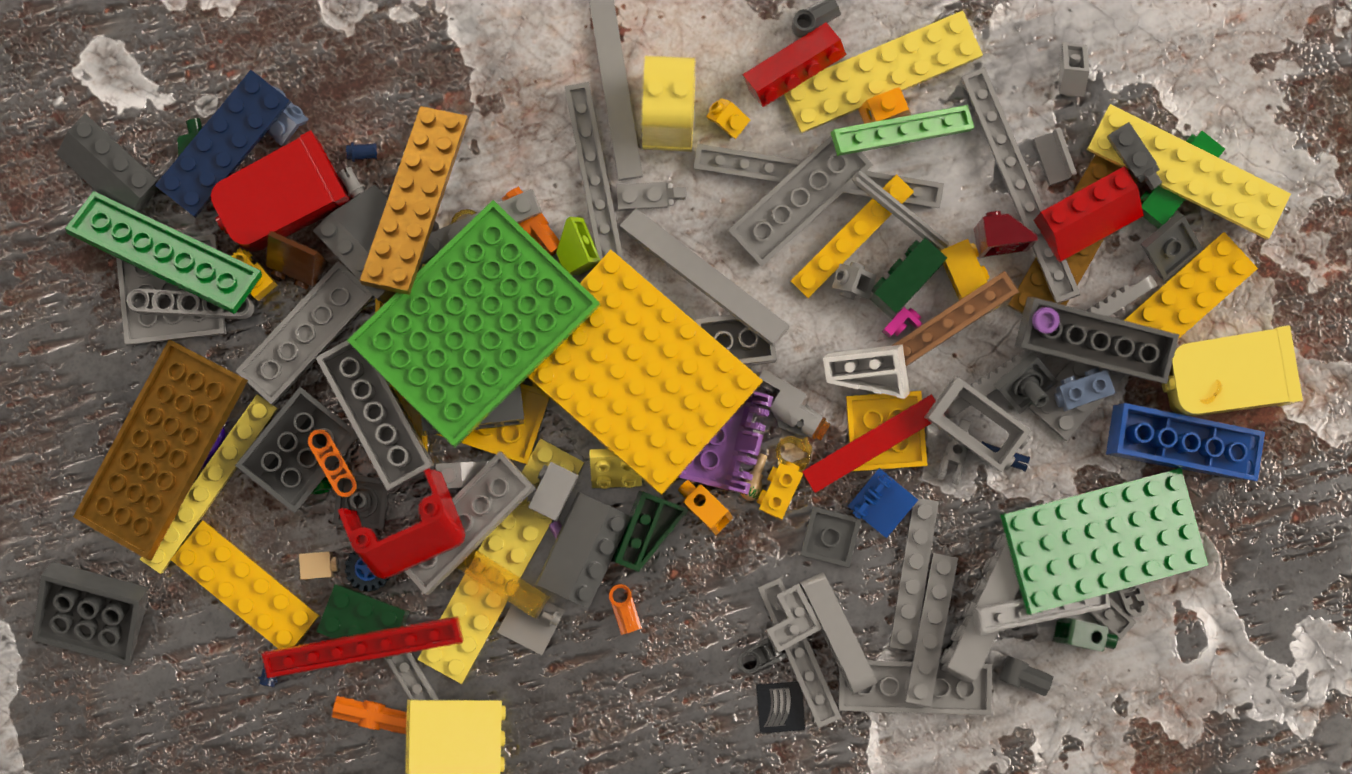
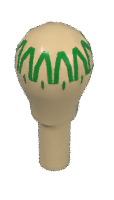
M761 453L756 458V465L749 472L753 475L752 481L745 479L743 481L751 484L748 495L740 493L742 498L747 501L758 499L762 491V471L767 456Z

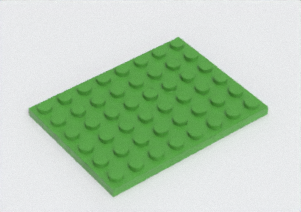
M492 200L417 272L410 295L394 294L347 341L455 448L601 305L509 214Z

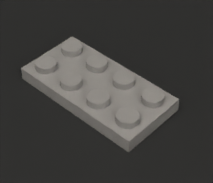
M1070 360L1055 377L1058 382L1046 392L1049 396L1048 403L1041 408H1037L1034 403L1028 407L1064 441H1067L1105 398L1064 412L1063 408H1059L1054 397V394L1057 393L1056 388L1062 385L1061 380L1075 376L1076 380L1086 377L1084 372L1098 367ZM1108 370L1113 387L1115 388L1126 374Z

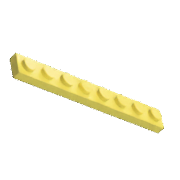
M256 394L191 486L152 561L143 557L140 558L141 561L160 574L165 571L171 562L170 559L189 537L237 469L236 463L260 436L279 410L277 407Z

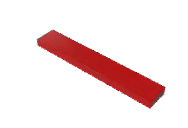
M933 395L927 396L803 470L802 473L814 494L932 424L924 417L936 401Z

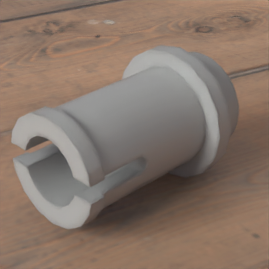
M347 167L345 168L347 172L341 170L337 176L347 189V196L353 199L364 192L365 186L360 184L352 168Z

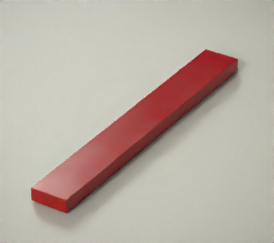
M456 616L263 652L261 655L267 678L459 644L464 639L459 618Z

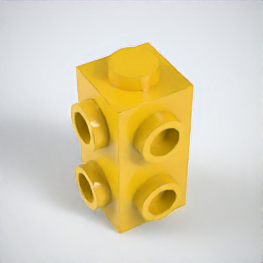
M786 461L785 465L780 463L778 468L772 467L767 480L771 481L767 491L762 489L756 502L760 504L758 510L779 520L783 519L803 473L799 472V466Z

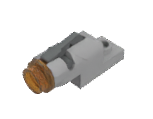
M763 369L759 376L763 380L760 387L770 393H773L774 390L779 392L769 409L777 419V426L802 437H810L813 440L816 438L821 441L830 423L807 404L805 406L802 405L807 394Z

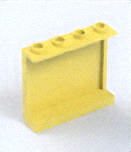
M407 699L405 774H500V772H504L505 760L504 757H501V746L505 745V732L501 731V721H505V705H502L501 700Z

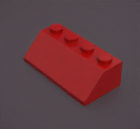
M1124 166L1041 211L1033 221L1060 263L1142 218L1144 214L1138 186Z

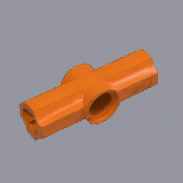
M518 186L510 190L502 198V201L523 193L522 189ZM542 213L519 223L551 256L556 254L560 240L548 226L549 223Z
M343 696L336 697L332 718L358 723V726L369 729H384L406 734V711L389 708L385 704L373 701H358Z

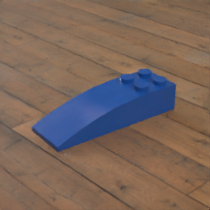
M1122 403L1113 405L1106 455L1176 469L1182 468V470L1258 481L1265 432Z

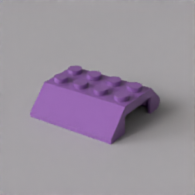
M754 392L678 478L748 495L751 484L742 482L740 479L752 481L753 475L745 471L740 472L739 467L741 463L751 466L757 463V459L746 456L747 454L759 455L763 435L755 433L753 430L765 432L766 426L751 421L753 414L763 417L769 416L770 411L759 408V406L771 407L773 396Z

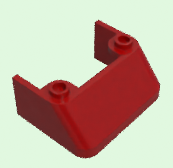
M429 468L424 470L433 494L424 498L419 504V514L422 522L380 541L377 540L375 533L371 529L362 526L357 511L345 508L338 510L352 548L376 577L384 579L393 577L459 547L464 542L465 530L442 472Z

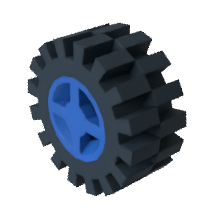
M355 551L349 554V558L345 562L346 569L344 570L347 574V580L351 582L353 587L359 590H379L390 579L376 577Z

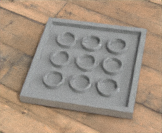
M215 234L192 237L218 250L217 236ZM116 257L125 345L226 334L225 318L139 314L130 309L126 299L129 292L134 289L185 290ZM145 296L137 297L135 301L137 308L145 304ZM164 297L161 300L160 307L162 309L170 306V297ZM190 298L186 301V310H192L196 306L195 298ZM212 303L210 305V309L213 312L220 309V307Z

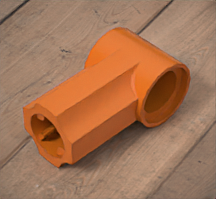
M622 583L613 585L608 594L621 635L641 629V623L629 587ZM618 588H623L627 592V598L623 602H617L613 599V592Z

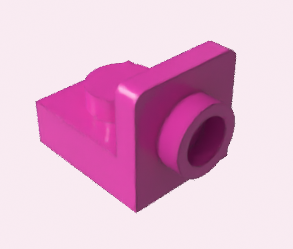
M904 307L882 332L888 338L893 333L898 336L907 327L904 323L905 320L917 329L923 324L919 321L921 316L912 308L907 310Z

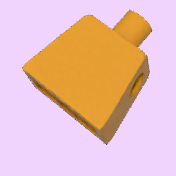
M900 87L866 100L858 109L864 124L911 115Z
M686 480L679 487L678 491L686 498L683 503L715 536L733 519L729 510L703 485L700 484L696 488L689 480ZM705 500L702 506H698L700 501Z

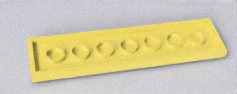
M960 11L828 67L785 93L784 97L800 133L803 134L857 111L866 100L897 87L904 91L977 60L983 54L964 11Z
M1111 104L1108 106L1087 151L1120 167H1124L1125 164L1107 139V136L1130 122L1160 169L1156 172L1162 181L1160 187L1265 239L1270 238L1291 193Z

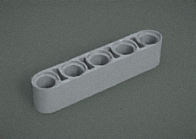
M134 289L129 292L126 299L130 309L139 314L247 319L254 312V304L249 298L245 299L247 306L241 313L236 312L233 314L222 308L213 312L210 309V302L187 291ZM144 295L146 299L145 304L137 308L135 305L137 297ZM164 297H170V306L162 309L160 307L161 300ZM190 298H195L196 306L192 310H186V301Z
M821 572L799 582L806 599L823 628L821 632L852 694L876 684L874 673L824 573Z

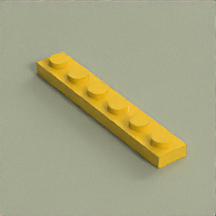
M897 174L883 187L886 192L901 204L914 193ZM872 198L790 281L809 298L838 269L839 264H843L892 213Z

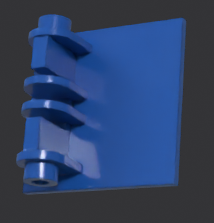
M879 468L848 507L857 518H862L887 538L916 504L918 499Z

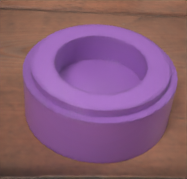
M1040 308L1033 314V326L1041 333H1051L1059 325V315L1052 308Z

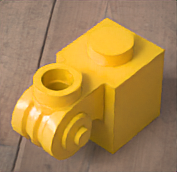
M240 247L236 253H233L232 257L261 270L262 277L250 292L255 299L260 301L276 288L278 284L258 262L255 265L252 263V254L249 251L247 252Z

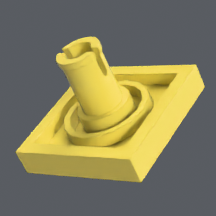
M589 449L592 488L607 489L642 486V478L609 449Z

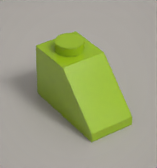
M580 217L567 218L556 253L559 258V264L572 276H579L595 267L601 260L584 219Z

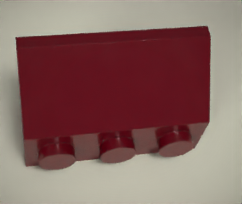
M1001 211L985 213L986 216L982 217L974 228L976 247L979 252L978 258L1026 252L1038 241V236L1011 215L1001 214Z

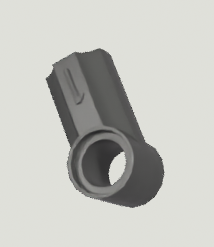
M822 0L807 9L799 10L792 21L791 28L793 33L798 37H803L822 24L834 20L841 15L839 6L835 0ZM805 19L809 22L810 26L802 28L798 25L797 21Z
M1008 656L999 680L1046 696L1054 676L1032 668L1024 661Z

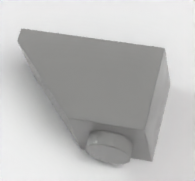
M1062 42L1058 77L1059 94L1069 97H1084L1090 72L1087 45Z

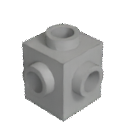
M851 262L850 266L839 264L832 287L841 291L840 296L854 300L855 296L869 299L877 275L864 270L865 266L855 262Z

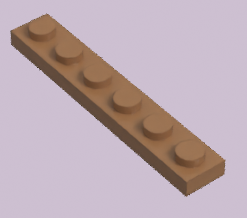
M1003 271L893 345L903 344L905 365L907 367L1018 294L1019 290L1007 272Z

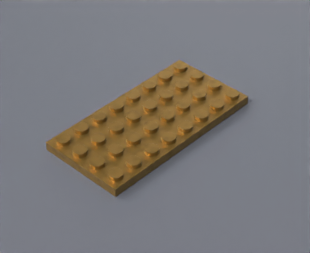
M168 340L73 517L141 557L152 561L248 380L182 345Z

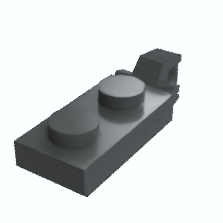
M1130 122L1107 136V139L1134 179L1137 178L1139 182L1144 180L1150 190L1162 184L1161 179L1156 173L1160 170L1156 165V161Z

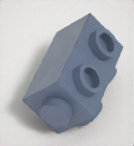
M1098 367L1084 372L1086 376L1084 378L1076 380L1075 376L1061 380L1062 385L1056 388L1057 393L1054 394L1058 407H1062L1064 412L1115 394L1116 392L1108 370L1100 372Z

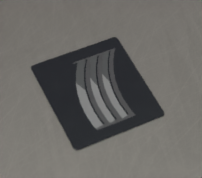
M798 681L758 684L756 686L760 733L805 730L803 693Z

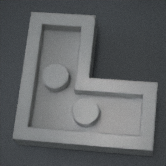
M799 584L775 596L787 618L765 630L776 653L823 629Z

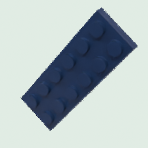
M250 70L155 186L196 218L211 200L213 187L236 170L291 101L254 71Z

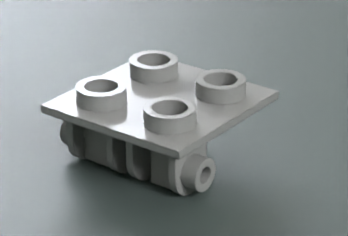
M520 587L497 633L543 655L565 610Z

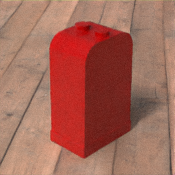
M312 130L219 181L211 192L212 204L219 215L215 219L220 229L229 234L230 238L243 249L251 252L260 251L268 246L270 231L287 237L328 216L351 200L347 196V192L319 139Z

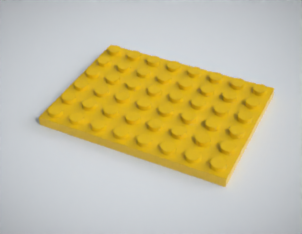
M610 250L580 282L600 302L601 306L527 378L659 494L663 495L763 383V380L614 251Z

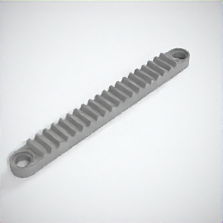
M1149 275L1132 287L1128 285L1120 288V291H1115L1111 296H1107L1103 301L1095 304V307L1092 306L1086 311L1109 317L1156 287L1157 283ZM1025 349L1020 353V356L1016 355L1011 358L1012 362L1006 361L1003 367L998 366L995 369V373L993 371L989 372L986 375L987 378L983 376L978 380V383L973 382L970 386L986 396L997 389L994 384L1003 375L1012 370L1030 353L1034 352L1040 360L1049 355ZM959 397L950 404L944 414L950 419L971 406V404Z

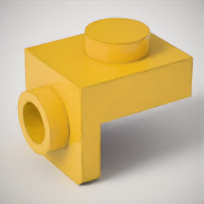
M722 98L711 105L710 112L706 116L707 119L715 122L734 139L739 136L751 120L734 103Z

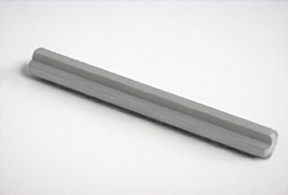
M856 172L852 178L854 184L920 237L930 241L939 251L948 247L949 242L863 172Z

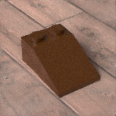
M270 231L268 235L266 266L272 270L271 275L285 280L286 276L294 279L293 284L305 290L308 287L313 288L319 282L328 262L317 251Z

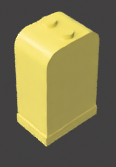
M645 56L642 99V149L692 152L695 58Z
M1290 325L1271 330L1186 343L1177 347L1172 359L1167 384L1162 383L1164 393L1167 392L1169 405L1172 411L1176 414L1195 417L1269 406L1279 407L1303 401Z

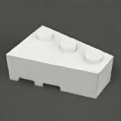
M903 344L834 352L823 357L827 383L869 390L878 394H888L901 399H905L910 394Z

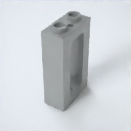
M953 376L924 417L988 465L1001 472L1003 469L1008 470L1015 461L1013 455L1019 448L1023 449L1030 440L1028 435L1031 430L956 376ZM957 395L1009 433L1008 439L998 452L991 451L943 415Z

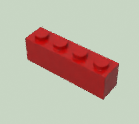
M826 22L742 75L749 91L760 105L764 107L845 57L846 52L841 39Z

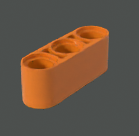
M324 430L313 431L308 437L309 447L334 491L342 497L352 495L356 490V481L330 435ZM316 434L326 436L327 444L321 449L314 447L312 439ZM329 456H336L340 461L339 467L334 471L328 470L325 467V460ZM348 478L352 481V489L349 492L343 493L338 489L337 483L340 479Z

